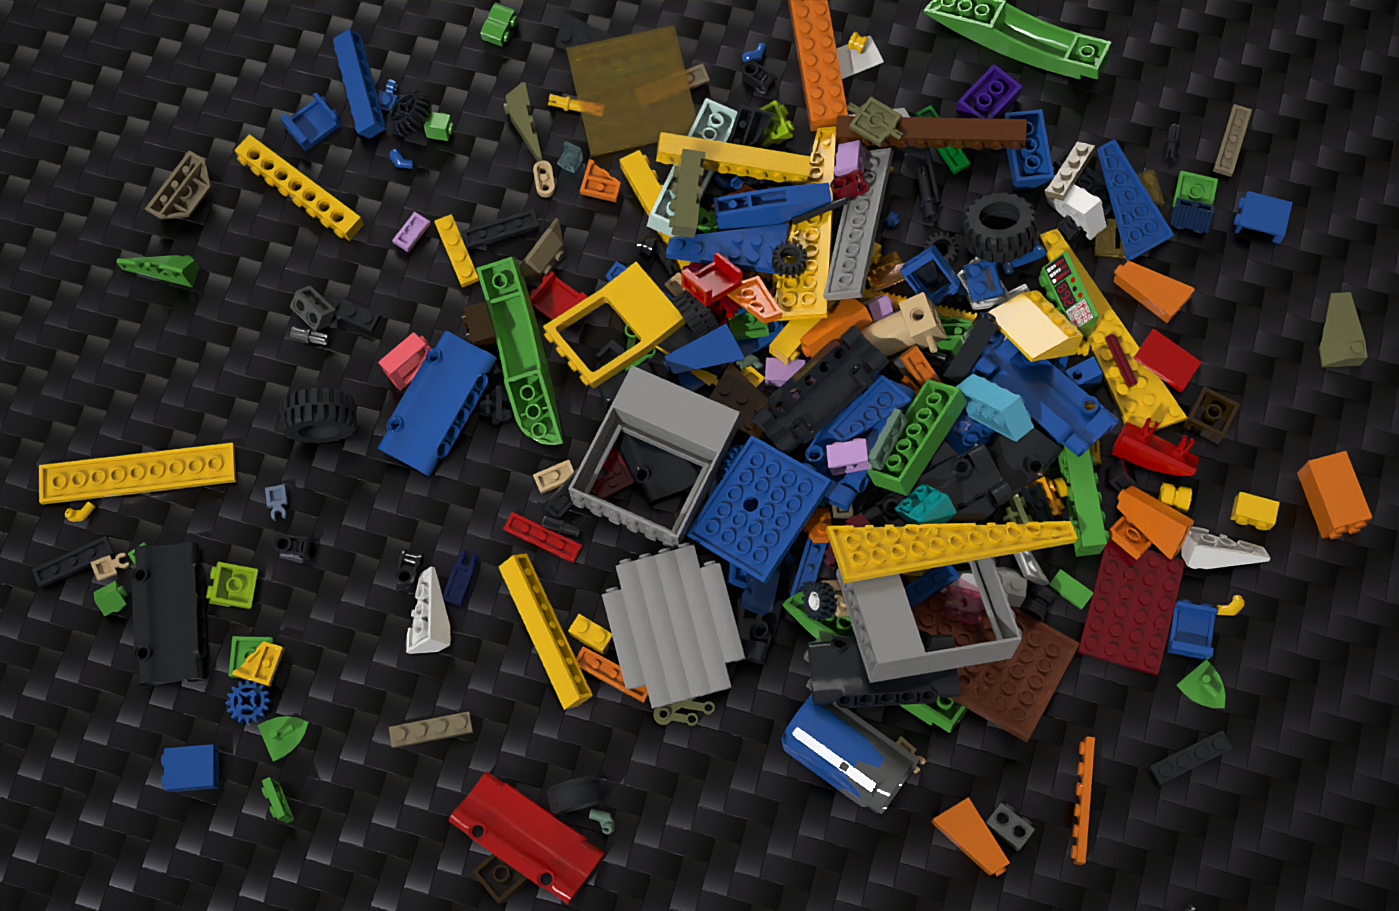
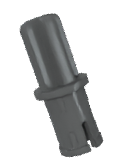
M294 326L290 333L291 338L305 340L307 343L314 342L327 345L330 338L328 334L315 332L312 328L303 329Z

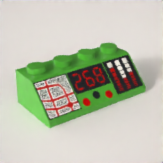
M1064 252L1042 268L1039 283L1045 288L1048 301L1072 325L1077 327L1084 335L1083 337L1092 335L1099 315L1068 252Z

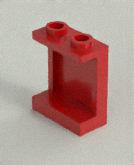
M716 252L714 254V261L695 273H692L689 269L681 271V286L707 307L742 286V271L726 257Z
M553 271L549 275L546 274L537 289L534 288L529 294L532 307L550 321L588 298L583 292L579 294L558 279Z

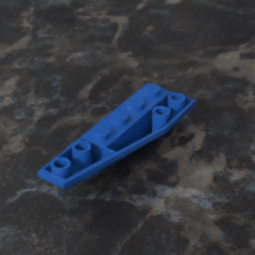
M829 183L770 188L713 198L715 216L720 232L779 225L791 220L792 217L832 202Z

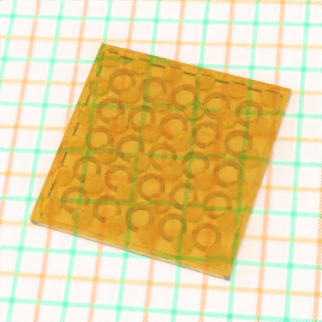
M674 25L566 48L591 156L658 142L661 132L683 136L689 134L696 120V115Z

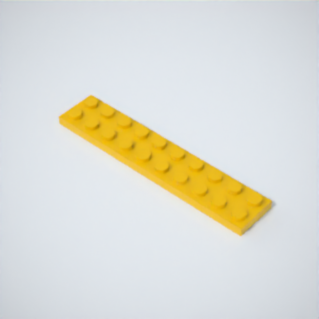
M233 443L39 465V503L43 505L236 482L235 445Z

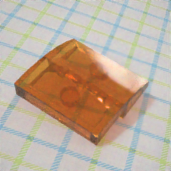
M896 251L881 257L876 264L873 263L870 266L867 280L874 293L906 280L900 273L903 263Z

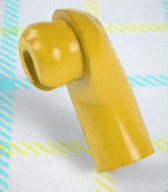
M87 502L81 510L67 509L65 517L71 522L84 521L96 507Z
M1235 595L1229 605H1217L1218 613L1216 615H1236L1245 605L1243 597Z

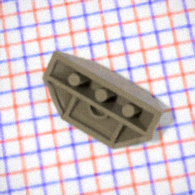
M188 151L145 210L159 219L189 217L211 189L205 160L195 153Z
M554 219L519 265L521 276H524L525 283L542 280L546 274L549 275L553 271L555 263L561 261L564 257L565 249L559 219Z

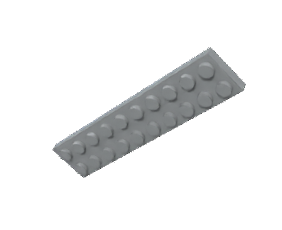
M892 148L865 151L864 180L868 182L869 189L866 193L849 199L843 207L823 294L824 299H827V301L863 297L893 157Z

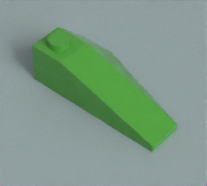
M173 255L122 258L116 261L122 270L193 287L200 269L195 259L188 255L184 257Z

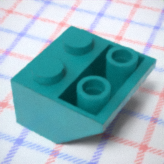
M924 483L918 486L894 508L907 524L916 525L945 524L957 513L948 495Z

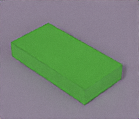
M1061 569L1048 586L1081 610L1093 595L1091 590Z

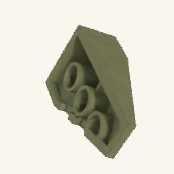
M523 82L506 95L507 103L503 104L505 113L510 114L512 123L537 162L542 161L526 84Z
M1351 292L1331 293L1326 313V322L1322 332V341L1319 347L1321 366H1361L1368 356L1365 338Z

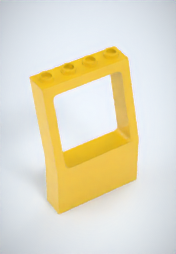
M635 262L602 289L550 321L543 328L546 332L544 334L546 339L558 346L555 349L562 358L564 356L568 358V365L574 372L578 370L581 374L579 378L582 382L594 389L654 349L683 326L685 320L672 302L640 265ZM604 303H608L641 342L597 371L591 372L560 336L559 332Z

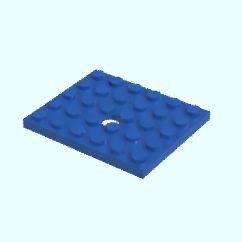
M751 435L685 535L762 583L767 584L833 482ZM756 498L758 500L756 510L752 512L746 511L744 507L745 502L748 499Z

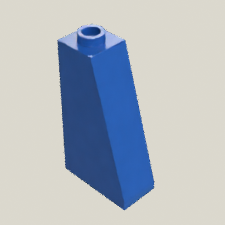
M724 323L665 355L666 360L663 363L668 372L672 370L673 374L742 360L745 357L729 327Z

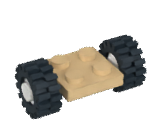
M838 580L810 583L805 587L806 590H803L802 594L805 597H802V601H804L802 606L806 608L804 612L808 614L807 617L811 618V620L829 619L833 617L832 614H835L837 617L849 616Z

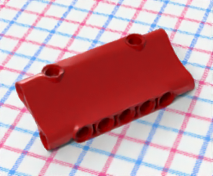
M485 772L472 791L449 818L451 824L469 835L472 840L567 905L571 903L587 877L599 865L605 855V852L587 841L588 839L489 772ZM479 825L484 829L481 837H477L475 834V829ZM545 873H550L552 876V882L549 885L543 882Z

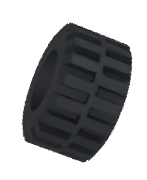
M687 290L673 298L674 305L697 337L708 333L719 325L717 317L709 306L703 305Z

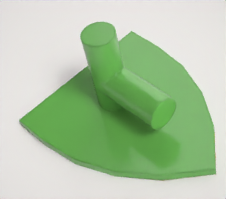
M1207 659L1177 684V687L1192 701L1210 708H1225L1226 696L1224 685L1220 675Z
M284 716L267 720L258 725L273 762L294 750L304 737L309 722L296 717Z

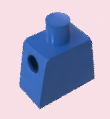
M1091 357L1065 371V375L1082 390L1102 384L1103 373L1095 357Z

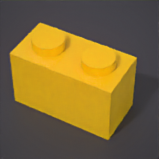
M1239 492L1234 500L1231 520H1235L1236 523L1241 525H1254L1259 530H1270L1275 525L1280 502Z
M578 614L568 630L570 636L603 656L614 641L612 633Z

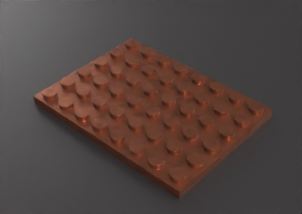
M939 591L911 608L918 631H926L931 635L953 634L955 648L997 641L982 600ZM1010 606L1011 610L1015 613L1017 627L1022 632V640L1012 658L957 668L960 696L948 698L1021 740L1028 742L1080 643L1022 610Z

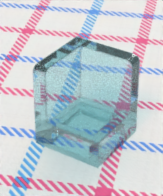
M565 141L563 144L564 152L557 163L558 166L575 173L583 159L582 150L580 147Z

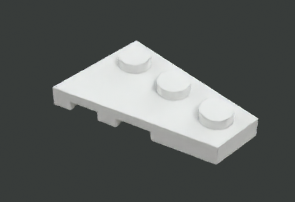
M1031 551L1014 553L1024 578L1042 586L1049 584Z

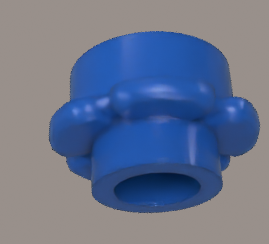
M892 211L883 221V224L887 226L886 228L891 227L893 229L899 222L897 218L899 214L896 215Z

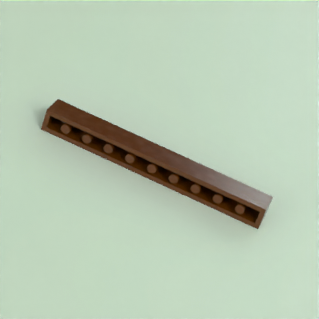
M837 116V145L860 140L863 147H868L869 145L877 146L849 129V124L855 116ZM902 117L896 126L898 131L904 133L902 140L899 141L891 135L881 147L897 146L905 148L907 146H915L917 148L935 147L939 149L944 147L956 149L972 147L974 149L992 148L999 150L1011 148L1012 150H1019L1026 146L1027 119Z

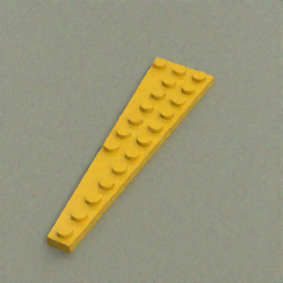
M836 126L817 129L812 148L813 152L810 156L809 176L806 184L829 183L830 186L831 181L835 179ZM830 188L831 201L833 202L834 195ZM833 210L792 225L788 241H790V244H793L795 241L797 246L801 244L803 246L802 249H806L807 264L805 271L801 272L800 276L795 274V278H792L789 275L787 279L783 274L777 282V291L773 299L782 311V318L775 321L828 318V301L824 299L823 294L831 263ZM785 256L784 262L795 263L797 261L792 256Z
M1058 229L1040 234L1039 240L1046 251L1049 262L1062 253L1068 252L1099 315L1092 335L1086 336L1085 339L1091 342L1090 350L1092 355L1095 357L1103 373L1104 381L1124 424L1128 421L1142 428L1147 418H1151L1149 427L1155 420L1159 424L1155 429L1156 431L1186 420L1187 416L1163 381L1132 359L1139 349L1138 345ZM1110 334L1116 335L1138 384L1128 388L1105 341V337Z
M1071 521L1027 522L1026 524L1007 522L1005 525H995V523H987V525H976V523L906 524L904 527H894V525L873 527V525H865V527L857 528L851 525L827 526L826 529L844 583L1076 543L1078 539Z

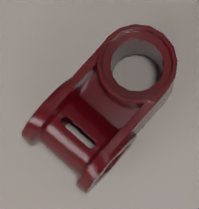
M853 170L831 181L830 188L835 200L845 197L846 201L868 191L869 184L864 180L865 175L863 171Z

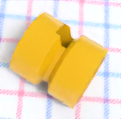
M1163 482L1158 500L1171 508L1173 507L1178 512L1187 513L1191 502L1192 488L1184 486L1175 488L1174 484Z

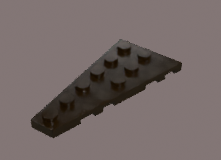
M730 362L709 399L740 412L739 432L749 437L752 435L779 450L751 419L761 408L769 409L768 399ZM811 442L801 443L788 456L804 463L806 459L805 453Z

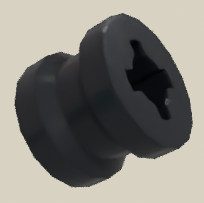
M642 234L637 245V252H644L647 256L652 257L658 240L656 238L650 239L647 235Z

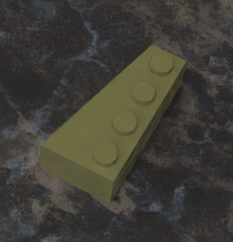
M683 149L678 166H674L673 177H676V182H673L672 194H675V198L671 199L670 210L673 211V216L670 215L669 227H672L671 235L695 237L700 206L697 203L700 201L702 189L699 186H701L704 168H702L706 152Z

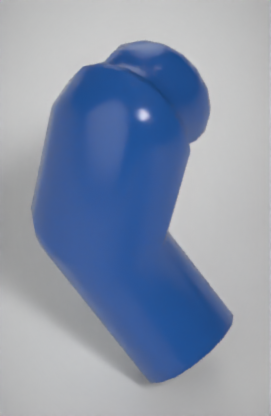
M758 43L756 50L743 53L742 60L744 62H759L767 46L764 43Z
M394 148L390 151V159L396 167L413 169L414 160L404 159L400 149Z

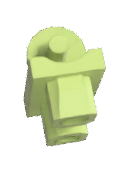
M1015 495L1009 501L1011 507L1005 508L1007 515L1003 517L1004 522L1010 521L1015 522V524L1033 522L1031 515H1026L1024 509H1027V505L1023 496Z

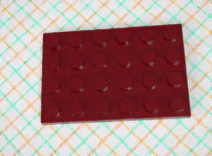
M1109 539V542H1107L1103 549L1077 653L1157 676L1185 561L1175 557L1171 560L1164 554L1146 550L1136 560L1114 540Z

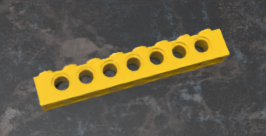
M250 134L235 149L238 156L237 160L242 165L250 166L252 172L257 176L262 175L265 177L264 180L270 186H277L281 194L285 197L289 195L297 206L305 207L306 212L313 218L317 216L325 227L333 228L334 233L340 238L345 237L350 241L364 226L359 215ZM315 197L314 200L308 201L310 198ZM339 218H343L342 221L336 222Z

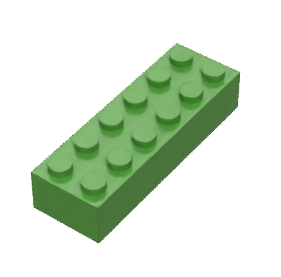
M929 379L926 380L904 414L908 422L883 469H875L872 465V469L867 471L874 485L908 496L967 404L960 388Z
M1056 442L1063 449L1058 455L1061 476L1065 480L1068 489V496L1065 498L1069 520L1078 537L1076 543H1074L1076 557L1100 554L1107 542H1109V534L1107 530H1104L1103 525L1105 523V513L1100 509L1102 497L1101 493L1097 492L1096 487L1098 476L1093 471L1095 464L1094 455L1090 454L1088 449L1082 456L1077 457L1066 446Z

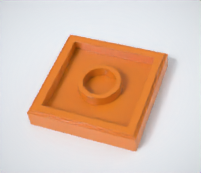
M1125 515L1108 530L1109 537L1136 560L1153 544Z

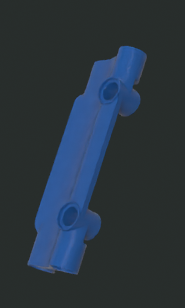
M444 331L436 347L429 350L416 375L388 420V431L379 444L378 449L430 477L439 462L437 459L447 456L488 384V377L485 374H489L497 358L456 335Z
M1008 338L991 355H984L976 363L975 369L986 377L989 382H994L999 387L1006 388L1015 395H1020L1025 401L1024 406L1030 413L1031 420L1059 444L1066 446L1077 457L1082 456L1097 440L1110 432L1119 421L1095 397L1089 396L1047 359L1033 362L1027 360V357ZM1089 403L1096 405L1091 411L1085 409V406Z

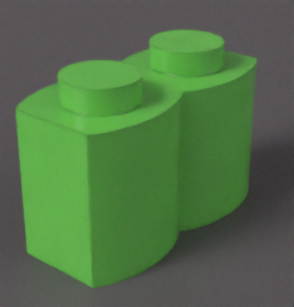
M494 3L481 30L482 39L499 46H503L505 42H508L511 34L509 31L512 27L516 26L518 20L515 10Z

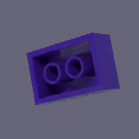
M993 64L961 97L957 103L956 113L963 118L999 119L1020 97L1023 86Z

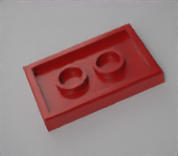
M1155 329L1151 330L1132 358L1179 392L1184 390L1201 364L1200 360Z

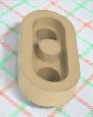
M539 161L533 167L537 193L541 197H550L555 192L552 167L547 161Z

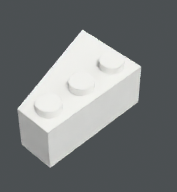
M1074 184L1064 201L1047 197L1048 203L1064 218L1068 215L1075 222L1074 225L1077 228L1081 227L1087 232L1086 237L1089 240L1107 227L1101 199L1091 195L1084 188Z

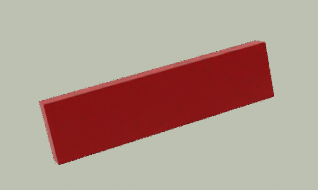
M514 512L511 513L503 528L504 531L573 564L583 547L582 544Z

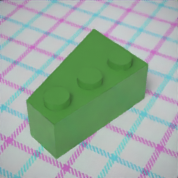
M938 313L947 338L936 343L937 352H951L973 321L952 317L951 319L940 316L941 313Z

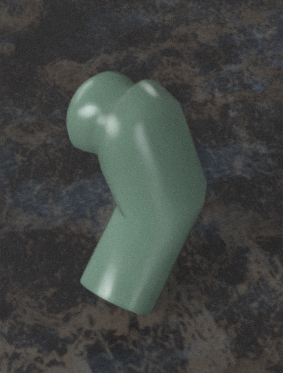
M753 354L746 355L745 358L736 362L740 370L747 366H752L756 371H760L763 367L760 359Z
M591 809L589 819L599 821L603 833L611 834L615 829V823L611 815L604 811Z

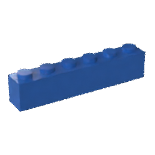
M348 29L333 39L334 50L338 57V65L341 69L342 81L347 91V99L351 106V114L355 121V129L358 134L370 139L385 130L386 126L361 34Z

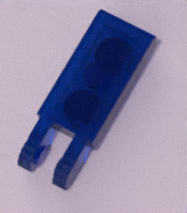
M461 550L442 596L444 602L462 606L479 554L474 553L471 556L469 565L466 566L463 564L467 557V551Z

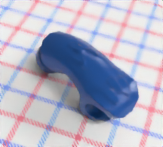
M717 173L713 177L718 187L726 190L739 189L746 183L745 180L741 181L738 175L731 181L723 177L721 173Z

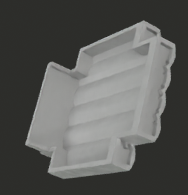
M690 543L680 544L678 549L672 551L670 548L661 549L658 551L659 554L651 556V553L643 554L635 561H631V558L619 561L620 565L616 566L621 590H618V587L607 589L606 593L602 594L626 690L646 686L652 709L732 688L726 664L746 659L721 564L710 561L704 563V567L701 568L694 545H690Z

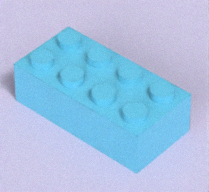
M975 374L970 375L956 386L961 389L967 401L965 409L968 416L1016 442L1034 428L1031 421L1032 417L1024 406L1025 401L1020 395H1015L1008 389H1003L996 383H991L984 377H979Z

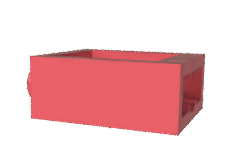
M414 332L378 362L389 380L400 391L413 380L426 354L431 350L427 340L422 335L418 337Z

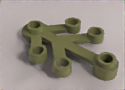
M695 698L655 708L653 715L655 721L660 725H667L671 721L687 723L689 726H695L698 723V717L695 713L683 715L675 712L680 708H686L711 715L715 711V705L710 701L705 703L692 701ZM706 705H711L713 709L708 712L705 710ZM662 711L668 713L665 718L660 717ZM694 716L696 718V721L694 723H690L688 721V718Z

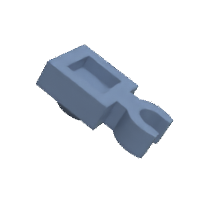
M285 484L265 488L267 507L273 508L271 518L276 521V514L282 512V517L287 519V512L283 508V506L288 505Z

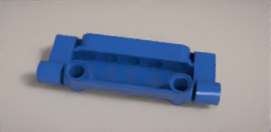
M879 373L874 376V382L880 377ZM888 379L913 400L915 392L912 389ZM868 388L861 392L816 434L806 450V459L803 463L833 482L823 500L845 511L849 510L858 493H862L871 478L867 473L868 469L832 475L828 468L826 446L832 445L837 441L828 434V430ZM910 403L900 409L903 414H905ZM888 417L856 438L866 439L871 450L885 427Z

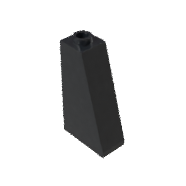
M979 312L949 353L945 362L942 363L943 376L957 384L963 382L998 327L995 316L988 312L985 314Z

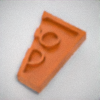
M759 276L743 280L741 287L727 294V296L764 324L782 318V311Z

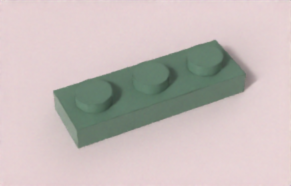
M894 409L888 417L885 427L878 436V440L870 450L868 459L875 469H883L908 422L899 409Z

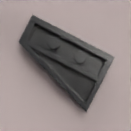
M740 104L727 143L760 148L780 119L775 113Z

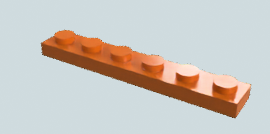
M1086 737L1079 745V754H1082V762L1078 763L1077 774L1080 775V783L1076 785V795H1079L1078 804H1075L1074 816H1077V825L1074 824L1072 832L1076 840L1075 846L1072 845L1071 858H1074V864L1079 865L1086 863L1095 737Z

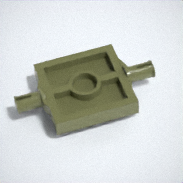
M870 97L861 107L856 106L852 102L847 106L848 110L855 113V118L849 124V129L877 146L881 147L891 135L899 141L904 137V133L896 129L897 124L902 119V115L873 97Z

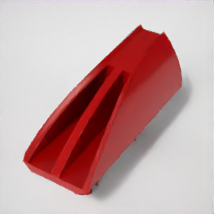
M1147 418L1142 428L1128 421L1125 423L1113 446L1112 455L1121 459L1124 458L1126 461L1165 474L1177 476H1192L1195 474L1199 457L1189 452L1195 443L1193 438L1185 444L1187 440L1185 435L1179 445L1176 446L1153 434L1159 425L1156 420L1149 427L1151 418Z

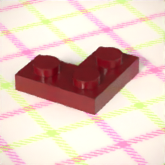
M617 449L609 453L603 464L608 475L596 480L592 487L597 497L605 500L635 485Z

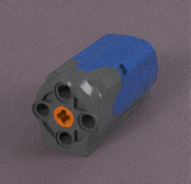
M812 694L791 720L781 738L785 752L858 805L869 807L877 814H883L920 761L849 709L838 707L836 702L830 705H813Z

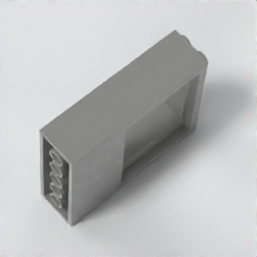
M631 366L568 488L573 504L582 509L584 507L591 509V512L601 517L604 515L617 525L622 523L632 532L637 533L640 531L650 540H660L663 542V545L670 549L678 548V545L683 543L686 537L685 534L694 521L722 464L725 452L728 451L740 427V412L635 366ZM620 431L703 467L672 530L589 494Z
M994 557L969 561L997 641L927 653L925 652L900 574L844 583L838 567L836 576L870 683L1012 658L1022 640V632L1015 622L1016 616L1010 608L1009 596L1007 592H1004L1002 577L996 570Z

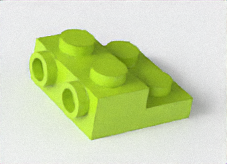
M775 100L760 108V110L775 113L780 119L760 148H766L774 143L778 145L793 137L792 131L795 129L790 120L787 121L786 115L788 111L784 104L781 105Z
M218 562L216 567H212L210 579L214 580L213 585L208 586L206 598H210L209 603L251 609L258 569Z

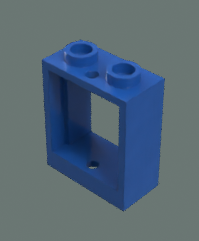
M932 245L903 264L900 269V273L915 293L920 294L924 292L935 306L943 300V297L946 295L952 296L959 290L958 287L961 280L935 245ZM934 259L950 283L930 294L914 271Z

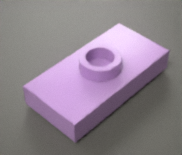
M414 212L392 241L409 252L431 223L423 216Z

